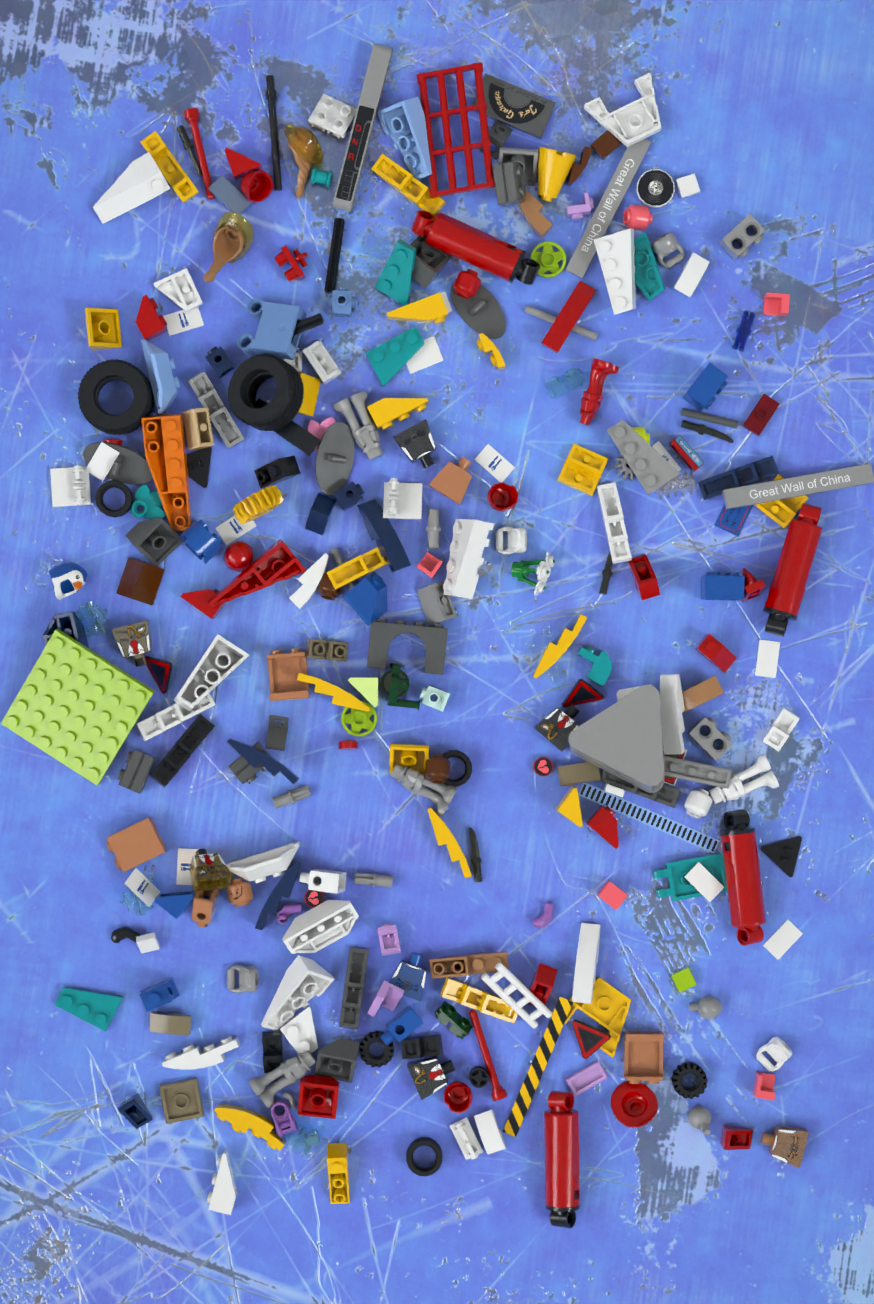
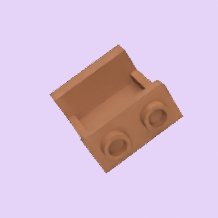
M301 648L290 649V653L282 654V650L271 651V655H267L270 701L310 698L309 683L297 681L298 673L308 675L307 658H305L306 652H302Z
M151 817L107 837L108 842H106L109 851L114 852L117 858L115 859L116 866L119 870L122 869L123 872L167 851Z
M624 1031V1079L628 1083L639 1084L640 1081H648L649 1084H659V1081H664L663 1032Z

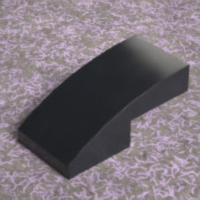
M281 1031L262 1032L264 1073L275 1070L283 1062Z
M441 1034L403 1039L401 1041L402 1058L413 1059L422 1058L423 1056L442 1055Z

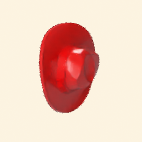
M624 1082L613 1091L611 1108L620 1123L627 1127L637 1128L646 1125L656 1116L658 1101L653 1091L643 1083L630 1084Z

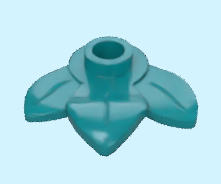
M147 485L137 489L135 501L131 505V513L135 517H146L150 520L166 516V513L160 508L162 502L158 491L150 493ZM142 505L144 507L143 512L137 511L138 506Z

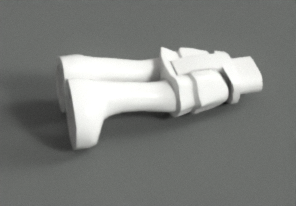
M765 754L760 755L753 766L742 772L733 773L728 789L716 786L709 790L714 803L717 804L721 801L725 803L726 799L727 801L737 800L739 797H744L745 794L763 786H769L772 789L779 787L772 771L744 785L742 784V781L771 769Z

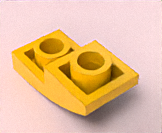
M483 333L479 334V340H476L479 351L483 350L484 355L492 353L490 360L493 367L497 366L498 370L504 369L506 365L497 347Z

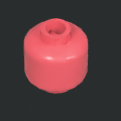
M630 205L624 210L623 223L626 224L628 229L645 230L652 223L653 215L647 206Z

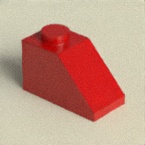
M644 554L628 561L641 600L660 595L657 578L647 555Z
M206 589L182 593L180 596L211 619L216 617L226 603L216 605L214 608L208 603L219 592L217 589L214 591Z
M706 634L695 648L696 651L724 673L737 659L722 643L710 634Z
M600 806L586 823L617 849L619 843L617 819L614 817L615 812L608 806L605 808Z
M539 963L529 990L545 1005L554 986L558 969Z

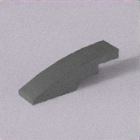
M603 770L600 780L601 782L675 808L681 790L666 784L658 792L649 793Z
M350 947L339 1027L358 1030L369 950Z

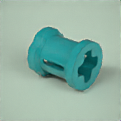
M314 166L310 183H319L330 188L333 171L319 170Z

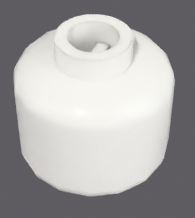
M701 788L690 791L684 804L687 810L686 813L694 818L706 816L712 805L709 792Z

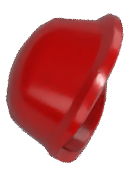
M263 170L250 171L243 177L240 187L249 202H260L265 200L272 192L273 181L271 176Z

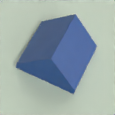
M197 891L159 894L155 897V902L177 919L194 900Z

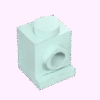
M428 686L427 689L423 688L420 699L423 700L422 704L443 712L450 694ZM436 694L438 696L437 701H431L430 696Z

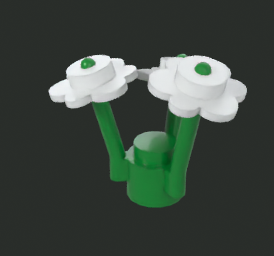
M546 551V560H521V562H514L511 568L512 577H517L518 581L535 586L534 594L538 596L539 592L542 593L546 589V581L550 576L551 567H554V557L550 556L549 551ZM539 564H540V566H538L537 569H535V568H530V566H529V565H539ZM530 572L537 573L538 582L525 577H528Z

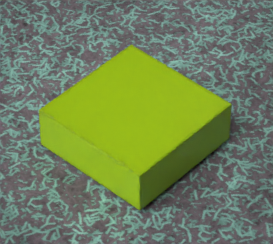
M689 967L671 974L679 993L697 985Z

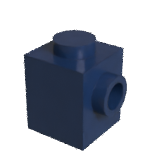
M214 347L207 352L208 355L205 358L219 378L235 369V366L222 347Z
M353 481L333 493L344 511L364 499L362 496L364 494L363 489L359 483L355 485Z

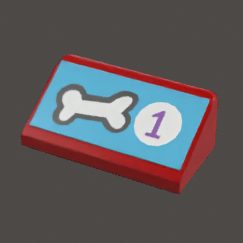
M680 435L669 443L671 448L693 472L704 464L703 460Z

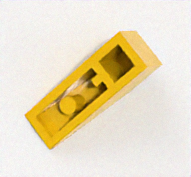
M439 292L387 312L386 315L388 320L429 324L435 322V324H440L446 321L445 318L448 317V311Z

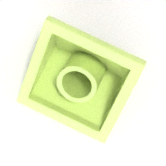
M350 678L348 680L375 708L379 705V678Z

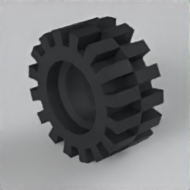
M369 1032L368 1035L364 1036L360 1043L359 1053L361 1059L366 1062L365 1064L371 1065L374 1068L375 1066L380 1068L391 1061L394 1054V1043L392 1041L389 1045H386L380 1036L385 1032ZM380 1042L384 1046V1053L381 1056H373L370 1053L369 1047L372 1043Z
M692 1062L682 1063L683 1065H678L677 1069H674L671 1078L675 1091L686 1099L700 1097L699 1095L705 1092L704 1089L707 1088L706 1083L708 1082L704 1070L698 1064H693ZM688 1073L694 1074L697 1078L695 1086L691 1088L685 1087L682 1083L684 1075Z

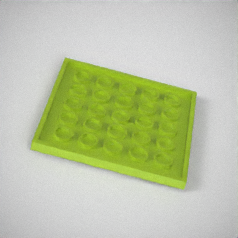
M57 628L1 724L98 786L155 691Z

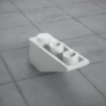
M224 1149L223 1154L218 1156L216 1165L219 1166L218 1173H214L211 1182L215 1186L213 1192L209 1191L206 1203L210 1204L208 1210L231 1215L237 1189L228 1150Z

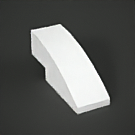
M326 553L298 578L303 585L289 597L300 610L314 595L326 571L329 556Z

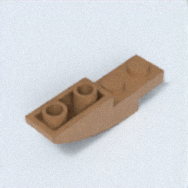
M507 951L472 953L429 959L431 979L496 973L498 970L495 966L498 962H501L509 970Z

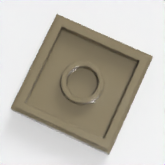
M198 1078L159 1085L166 1124L205 1116Z

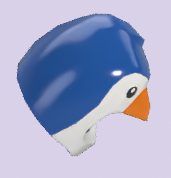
M73 562L58 565L49 571L54 584V593L58 600L79 591L86 583L87 572L83 567Z

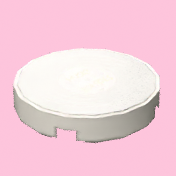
M651 169L645 172L639 178L636 188L639 200L645 206L654 208L665 206L672 199L675 192L672 177L660 169Z

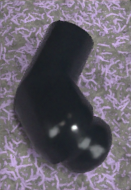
M122 927L112 932L111 940L114 943H119L120 940L128 938L136 942V937L141 934L129 927Z

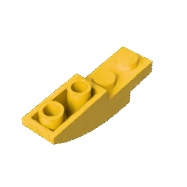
M218 1104L214 1109L215 1115L220 1120H227L231 1123L232 1129L236 1132H243L245 1134L250 1128L254 1136L265 1139L267 1141L266 1144L273 1150L277 1148L281 1151L286 1141L283 1138H279L272 1131L275 1123L267 1117L250 1109L235 1105Z

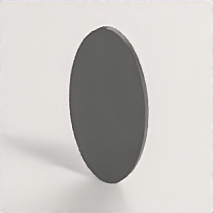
M454 280L451 285L452 301L466 324L478 334L483 333L490 339L502 337L506 330V320L495 297L483 285H480L474 297H469V299L462 298L455 293L456 290L453 287Z
M336 422L328 427L321 438L316 454V480L319 488L326 495H334L333 493L344 487L353 466L354 440L350 428L343 422Z
M101 442L89 444L84 449L83 456L87 464L91 461ZM103 442L120 453L109 470L107 478L133 485L145 484L153 479L147 460L142 455L127 447Z

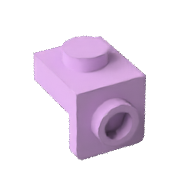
M588 192L583 195L584 204L567 207V218L579 220L584 215H590L594 205L593 199L589 197Z
M384 924L378 927L377 931L382 956L401 953L396 925Z

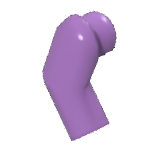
M301 903L284 904L277 912V922L285 924L292 913H302Z
M544 903V914L533 919L534 927L542 929L552 921L554 903Z

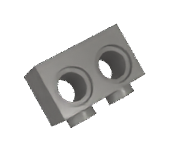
M749 214L719 244L734 260L739 256L743 258L750 251L748 248L753 243L756 246L764 238L762 234L765 232V229ZM753 228L755 235L749 236L746 233V229ZM739 241L741 248L735 249L732 246V242Z
M703 717L687 734L713 760L717 761L733 744L730 742L731 738L726 732H720L716 728L718 725L712 718L709 717L707 719ZM703 725L709 728V733L706 736H702L699 732L700 727ZM716 739H720L723 743L719 750L713 747V742Z

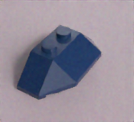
M74 611L53 616L52 621L43 634L45 646L58 628L89 648L84 625Z

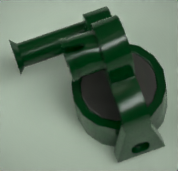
M390 663L389 667H393V669L385 672L381 679V688L389 696V698L386 697L387 705L419 710L420 700L397 699V697L407 692L410 685L409 678L405 672L400 670L401 668L405 669V665Z

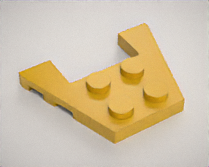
M598 977L595 979L592 1003L573 1002L565 1024L577 1008L609 1030L608 1034L611 1035V1038L600 1049L613 1058L631 999Z

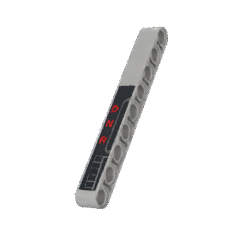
M376 43L373 45L333 199V208L348 212L352 211L392 58V47Z

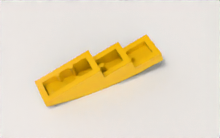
M384 154L379 157L371 168L374 173L399 193L435 217L445 205V201L440 197L430 198L427 186L415 179L411 173Z
M378 547L326 573L336 590L387 565L388 562L385 556H381Z
M580 614L572 631L566 628L563 630L557 645L549 642L534 672V678H538L566 652L588 617Z
M298 673L297 681L315 684L314 692L333 696L331 704L366 712L370 711L367 705L338 686L316 677Z
M432 807L427 808L438 845L446 844L451 861L459 860L464 878L471 877L472 874L467 860L456 838Z
M448 977L444 982L440 996L459 1002L461 1005L476 1009L487 1015L515 1023L518 1014L501 997Z

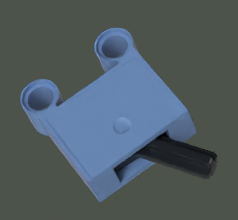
M254 298L249 301L247 309L257 321H260L255 339L250 334L245 333L239 336L237 345L249 357L269 354L282 359L294 360L301 333L322 325L324 319L321 314L306 318L307 314L300 306L263 302L259 298Z

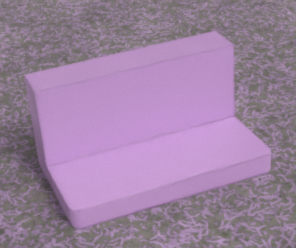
M384 980L367 1014L374 1017L380 1005L394 1011L404 994V990Z

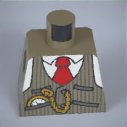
M146 620L111 629L123 657H133L135 667L147 665L144 654L152 652L150 621Z

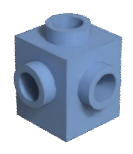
M337 288V290H333V295L329 296V307H332V316L352 317V308H356V297H353L352 291H349L348 288Z

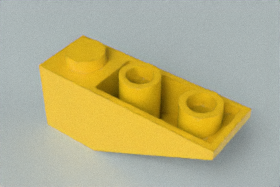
M383 398L367 406V410L377 429L382 428V430H385L393 425V421L397 419L403 421L410 417L409 413L415 410L418 413L426 409V404L429 401L427 398Z
M347 1143L327 1144L330 1203H350Z

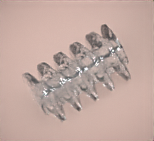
M683 471L682 477L678 476L656 490V494H658L660 499H662L663 493L666 494L667 498H670L671 492L677 497L678 491H681L682 495L685 496V492L688 490L690 495H692L693 489H695L693 471H690L689 476L686 471Z

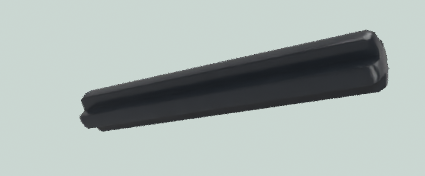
M342 218L334 219L324 289L329 294H333V290L336 287L345 220Z

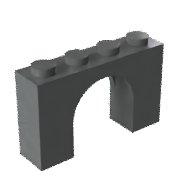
M378 618L375 622L371 623L367 668L386 669L388 648L391 641L400 634L411 633L418 636L426 647L424 673L443 675L448 629H445L442 624H433V627H425V623L422 622L406 625V621L395 620L393 624L387 623V619Z

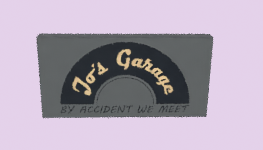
M485 73L483 86L485 103L487 104V117L541 139L556 102ZM477 95L472 105H478Z

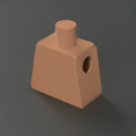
M463 456L457 465L449 461L430 482L429 487L460 505L472 478V475L466 472L472 462Z

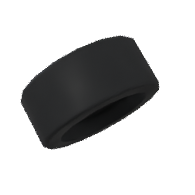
M112 480L100 485L96 492L95 500L97 507L105 515L121 517L131 509L133 495L128 486L120 481ZM110 488H119L125 494V504L118 510L108 509L103 502V496Z
M450 750L443 753L444 758L457 757L465 764V773L461 778L457 780L447 779L444 784L453 785L454 787L465 784L472 773V764L469 757L458 750Z
M421 1137L415 1139L409 1145L406 1161L413 1173L419 1176H429L439 1170L442 1164L443 1153L440 1145L435 1140ZM423 1145L431 1147L436 1154L434 1164L427 1168L417 1166L413 1160L414 1151Z

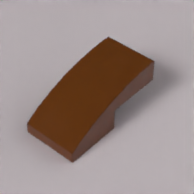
M607 130L590 147L604 160L623 143Z
M585 146L582 149L579 165L573 163L566 186H571L583 172L590 158L592 148Z

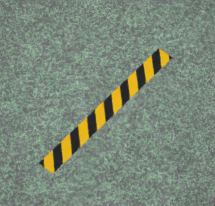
M559 997L505 1124L504 1133L516 1137L571 1009L572 1001Z

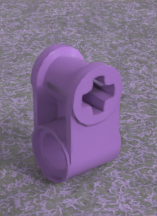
M282 1098L274 1100V1104L271 1107V1115L279 1138H283V1135L293 1131L295 1133L299 1132L288 1102ZM282 1105L285 1111L279 1113L275 1110V1107Z

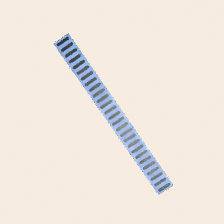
M583 783L578 795L602 806H608L618 813L711 853H715L720 840L590 784Z

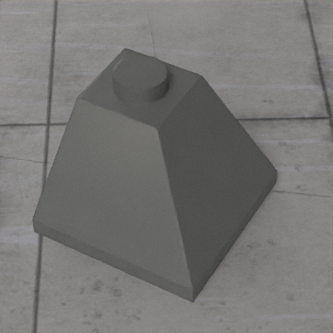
M419 236L410 244L416 248L412 279L426 289L439 275L452 256L427 245V237Z
M161 517L138 522L125 535L156 566L165 560L184 541V539L180 540V535Z
M340 1038L320 1049L314 1075L333 1077L339 1081L352 1083L360 1042Z

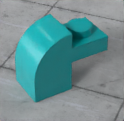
M588 646L585 648L581 647L577 654L593 663L586 677L600 686H604L612 670L610 657L603 650L596 656V651Z

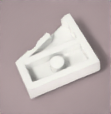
M187 268L153 283L159 291L186 312L203 304Z
M310 1006L280 1028L298 1054L303 1055L307 1051L312 1053L318 1049L319 1046Z

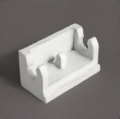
M316 341L302 350L324 385L342 374L321 341Z

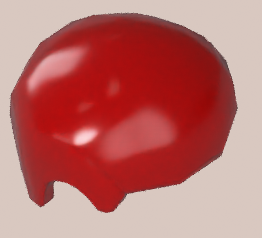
M500 482L490 488L487 500L493 509L503 512L513 508L518 502V492L515 486Z
M236 541L225 550L224 561L226 566L232 571H243L253 562L254 553L252 547L246 542Z
M460 1081L449 1084L444 1091V1103L447 1104L450 1111L462 1113L470 1107L473 1095L468 1085Z

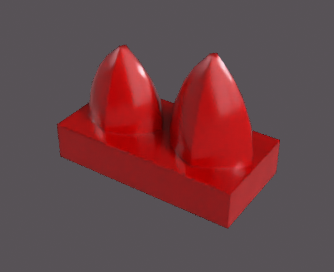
M743 568L742 573L745 577L744 599L742 602L759 596L765 584L762 579L757 581L746 568Z

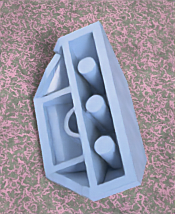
M142 339L141 343L158 415L166 414L178 395L177 388H180L178 376L175 377L173 369H176L174 358H170L168 353Z

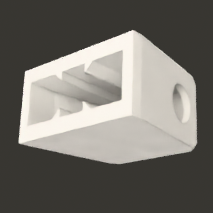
M313 869L310 870V873L301 872L300 884H308L309 890L338 894L345 891L347 872Z

